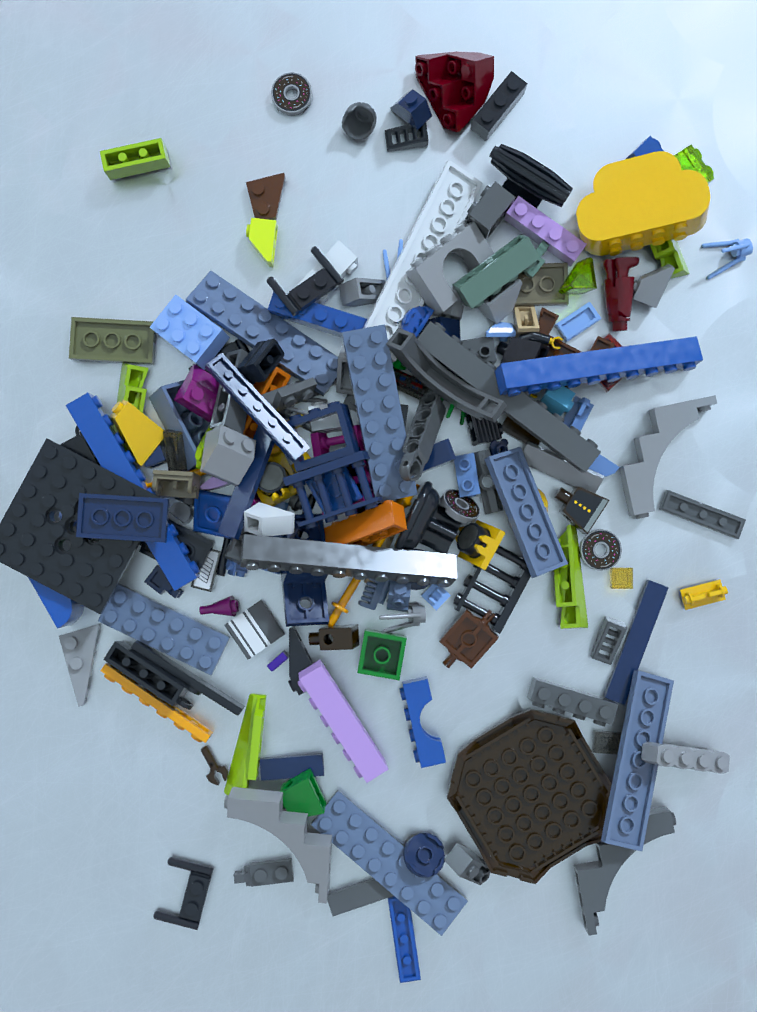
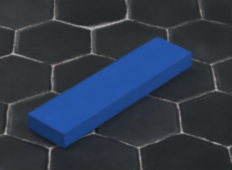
M395 896L389 897L388 904L400 983L421 980L411 910Z

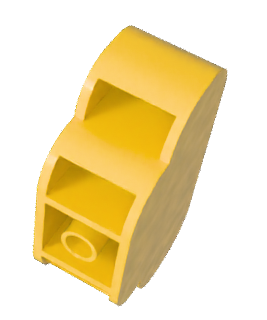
M657 151L603 166L594 177V192L588 194L580 201L576 211L580 240L587 244L584 249L596 256L609 254L615 256L621 254L622 251L630 249L636 251L651 244L658 246L672 239L675 241L683 240L687 236L700 231L708 218L710 190L707 180L701 173L694 170H681L680 163L674 155L664 151Z

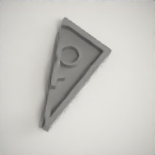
M100 624L59 636L78 707L85 705V699L88 696V683L92 675Z

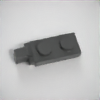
M292 858L250 863L244 866V870L235 871L233 874L234 884L246 882V886L253 887L294 882Z

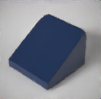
M159 445L145 462V467L152 469L168 463L169 459L165 448Z

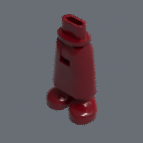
M621 257L602 261V267L606 271L607 278L603 280L609 322H612V332L627 331V321H630V318L626 317L631 316L635 278L628 277L630 268L639 264V257Z

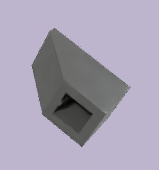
M458 843L455 844L444 859L459 877L478 885H482L490 876L491 872L486 862L470 849Z

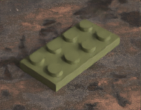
M71 317L69 359L154 364L156 333L150 328L153 321Z

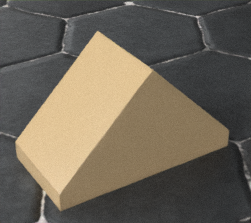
M514 306L515 337L519 338L524 333L539 332L540 327L535 306Z

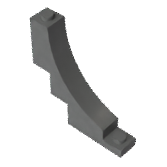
M666 806L650 809L644 845L661 836L675 833L674 825H676V818L674 813ZM599 842L596 843L598 861L574 865L584 928L589 936L597 934L596 926H599V920L596 912L605 911L606 899L614 877L624 862L636 850Z

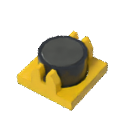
M284 453L275 458L269 457L257 489L261 502L270 506H275L297 494L296 488L285 486L283 481L284 477L295 474Z
M477 520L476 523H469L465 527H459L461 532L455 537L457 548L460 550L458 557L486 570L505 532Z

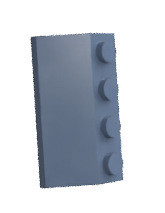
M182 380L161 386L149 399L168 433L177 454L176 433H181L186 471L196 468L195 453L211 422L206 421L174 401L184 382Z

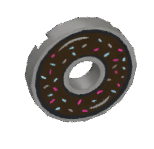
M294 72L284 73L272 85V101L275 107L283 114L291 116L301 114L311 104V85L301 74ZM295 90L297 96L295 98H288L286 96L287 92Z
M446 490L440 498V504L446 508L445 512L447 515L460 523H474L480 515L477 503L471 497L468 498V496L460 498L459 490Z
M598 529L589 532L583 537L580 542L579 552L582 561L589 568L603 571L611 569L618 563L621 558L622 547L620 540L615 534L608 530ZM598 544H603L606 548V552L602 556L597 555L595 552Z

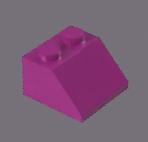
M193 364L174 401L206 421L211 422L219 382L211 374Z

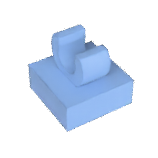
M431 584L421 596L437 611L451 595L443 587Z

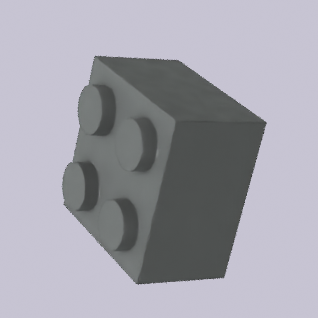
M496 181L491 187L488 185L480 195L481 199L478 203L474 202L467 211L468 215L465 218L467 220L466 224L473 221L476 223L485 240L489 238L504 219L506 212L515 199L514 195Z

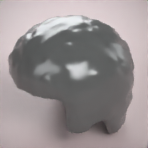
M364 102L350 105L342 118V128L345 133L356 140L366 139L376 126L377 116L374 108Z

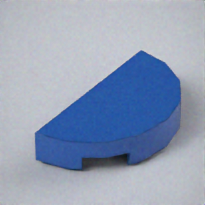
M418 306L410 309L403 317L401 329L414 333L417 337L434 310L428 306Z

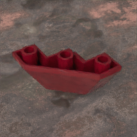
M457 51L415 56L416 78L443 128L455 132L461 131L485 104L494 80V56L480 52Z

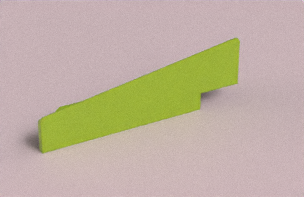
M672 239L658 246L650 245L655 259H660L661 267L670 264L675 268L671 278L690 274L677 241Z
M122 363L117 402L126 400L143 413L147 389L142 387L148 368ZM113 425V429H114L115 433H117L118 430H117L116 426Z
M568 525L566 527L567 530L558 539L568 564L554 570L556 607H562L560 628H588L577 528L573 525Z
M249 695L224 789L226 795L230 794L232 787L249 788V780H256L258 777L267 695Z

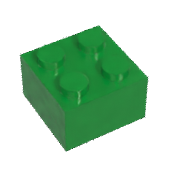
M365 629L357 673L400 680L407 637Z

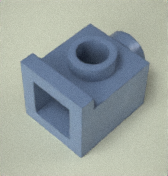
M390 580L387 610L408 611L412 582L400 584Z

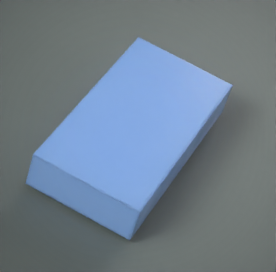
M588 302L555 324V328L564 341L568 342L598 322L601 317L591 302Z

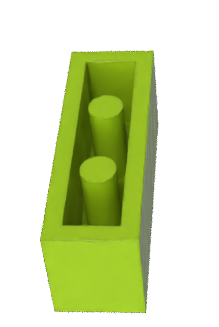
M162 138L100 151L103 170L110 180L171 167L167 148Z

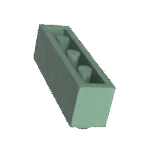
M520 234L455 282L453 287L465 306L471 309L477 308L485 302L484 300L487 297L500 292L503 285L516 280L518 274L522 271L532 268L535 262L540 259V256L529 237Z

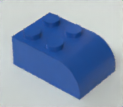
M29 578L57 629L69 626L81 617L84 611L83 605Z

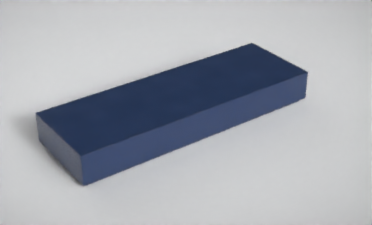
M323 753L260 758L261 781L290 779L310 768L314 777L324 776Z

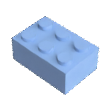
M177 295L172 298L150 326L161 338L203 370L206 369L205 365L217 355L230 338L220 327Z

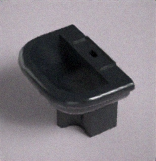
M425 482L417 499L414 500L405 518L407 530L400 532L394 544L395 549H414L421 543L439 553L447 554L461 523L448 516L445 512L446 508L439 505L440 496L437 490L432 487V482Z

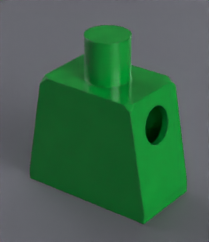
M311 768L281 785L280 792H283V810L308 813V817L324 814L326 800Z

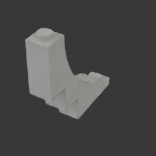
M716 395L649 410L653 434L634 439L639 463L619 468L629 516L636 515V519L649 517L648 512L655 511L653 501L654 478L663 453L671 441L684 428L699 419L698 412L711 410L710 406L717 404Z
M232 787L230 794L226 795L224 800L227 818L250 822L280 839L299 861L307 882L316 884L315 893L319 894L318 903L327 904L330 889L332 835L307 832L308 813L283 811V792Z

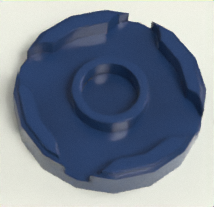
M420 833L412 836L406 842L404 848V862L409 871L418 877L428 878L436 875L443 868L445 862L442 842L430 833Z

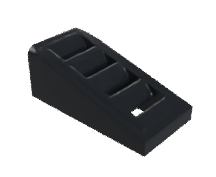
M426 123L418 130L410 124L385 130L387 152L427 147L429 140ZM417 132H421V138H417ZM408 133H412L413 140H409ZM400 134H404L405 142H401ZM392 135H396L397 144H393Z

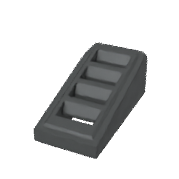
M605 616L591 655L592 659L609 665L612 664L627 630L625 623ZM610 627H613V628H616V629H618V630H617V631H614V630H611V629H609V628H610ZM609 634L611 636H614L615 638L613 640L611 638L606 637V635ZM605 642L611 644L612 647L610 648L602 644ZM603 650L609 652V655L607 656L599 653V651Z

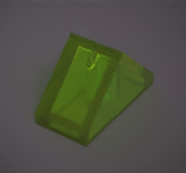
M588 257L577 262L558 292L560 294H585L597 289L593 259Z

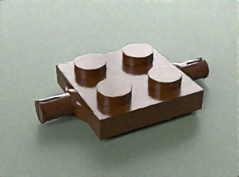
M466 609L441 637L439 642L450 653L443 661L447 668H450L456 660H459L472 669L498 640L499 636L488 625L496 616L491 610H488L482 618H479Z

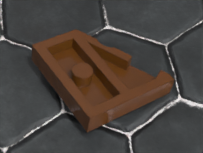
M284 173L246 182L255 218L277 219L283 184L286 179Z

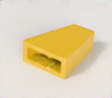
M119 401L112 408L113 413L110 417L124 439L127 450L132 453L135 462L142 466L168 433L128 401Z

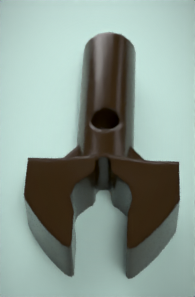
M208 746L202 747L201 752L210 767V772L206 777L210 783L219 785L220 782L215 775L216 771L221 773L224 781H226L229 769L226 764L223 766L217 764Z

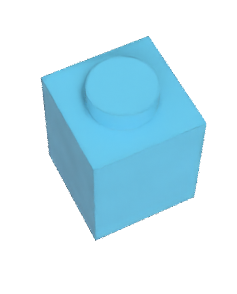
M561 386L560 389L554 391L547 389L540 401L548 407L547 411L561 416L564 412L568 413L574 405L572 399L576 393L565 386Z

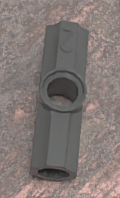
M490 450L474 452L485 515L503 511L502 502L493 480L490 488H486L482 484L483 477L488 476L492 479L484 460L491 456Z

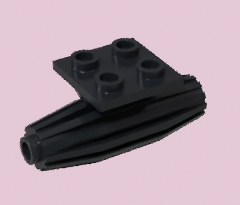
M501 144L499 147L495 145L489 155L492 158L490 163L507 177L502 187L515 196L514 201L520 196L535 208H538L542 200L562 207L573 190V187L555 171L522 151Z

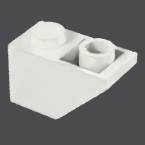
M261 502L244 511V531L258 536L294 533L295 513Z

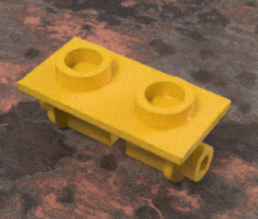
M719 579L681 589L680 593L684 608L688 610L726 600L725 594H728L726 586H722Z

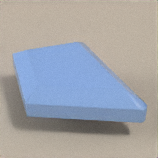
M507 322L494 323L486 331L485 337H499V341L506 342L508 337L516 336L515 326Z

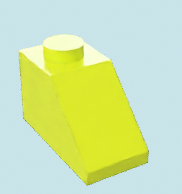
M251 218V224H247L246 237H249L251 245L267 265L273 267L278 233L276 220Z

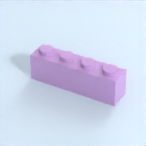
M520 196L516 198L505 214L504 220L539 245L542 241H545L550 245L547 251L564 263H568L570 267L587 245Z

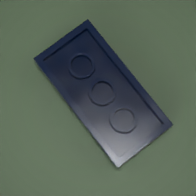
M79 493L76 537L166 543L169 499Z

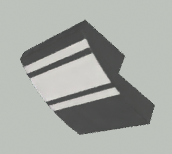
M262 600L224 625L247 660L285 635Z

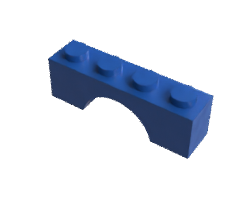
M427 676L403 681V687L399 689L402 700L407 701L408 708H405L404 712L406 721L411 720L412 729H408L411 742H416L417 749L413 750L415 762H420L421 768L446 763L441 738L431 736L424 731L420 724L422 709L432 700Z

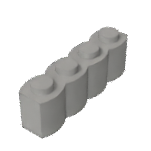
M645 742L642 745L641 760L663 767L724 774L729 772L730 756L724 752Z

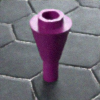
M229 596L212 605L200 606L199 612L201 615L213 613L236 616V612L239 611V603L233 596Z

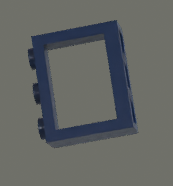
M335 401L327 404L328 407L322 410L314 408L309 410L307 415L301 416V414L289 417V421L286 422L297 433L295 427L337 413L346 443L344 448L304 460L302 455L294 462L296 472H301L361 451L347 404Z

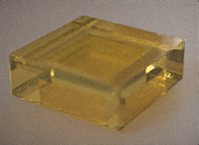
M611 568L610 588L633 589V568Z

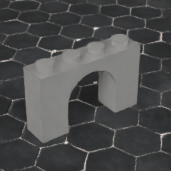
M474 221L469 224L465 222L459 224L454 228V234L444 236L440 240L441 244L436 247L434 245L425 252L426 256L423 259L419 257L410 264L411 268L405 272L426 305L434 310L433 315L444 312L458 300L444 278L443 262L449 252L457 254L464 260L471 271L494 254Z

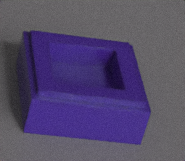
M285 650L282 651L267 667L270 671H274L289 658V654Z

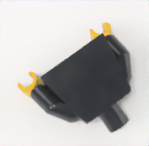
M539 332L524 333L519 338L512 337L509 344L500 342L497 347V353L503 355L501 363L544 358L550 349L547 345L550 344L553 349L558 350L560 347L554 346V340L563 341V339L558 336L550 338V335ZM531 394L533 398L538 397L536 394Z

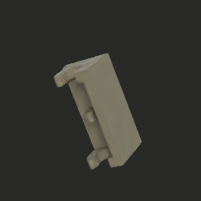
M153 470L152 491L157 492V496L198 499L201 476L194 472Z

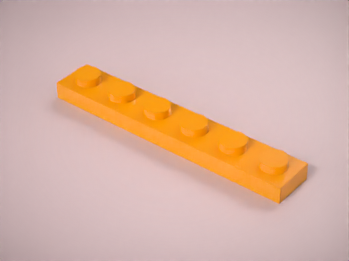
M106 663L100 670L105 674L104 677L113 683L116 681L122 685L123 691L131 695L135 694L139 697V701L148 707L151 705L157 710L156 713L163 718L168 717L174 721L173 724L178 729H185L190 732L194 740L206 743L213 734V731L176 706H171L111 664Z

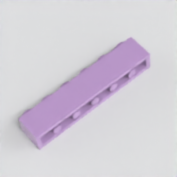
M318 660L299 672V681H297L299 687L303 692H308L311 697L309 701L315 710L319 709L322 714L320 718L326 727L330 726L333 731L331 733L333 739L337 744L341 743L344 747V750H342L348 761L352 760L355 764L353 768L359 778L363 777L366 783L389 770L386 760L322 661Z

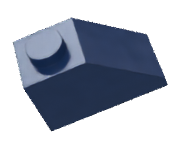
M413 89L404 94L390 107L392 112L416 130L432 117L427 99Z

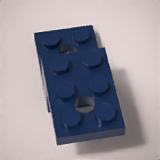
M295 514L293 534L281 535V538L326 542L323 520L318 522L319 526L306 530V526L298 527L299 522L306 520L304 514ZM313 514L314 517H317V516L322 515V514ZM304 531L309 537L301 539L297 533ZM281 570L286 627L329 624L325 580L328 575L313 576L311 573L304 572L292 574L289 571ZM308 600L311 603V607L303 608L300 605V601Z

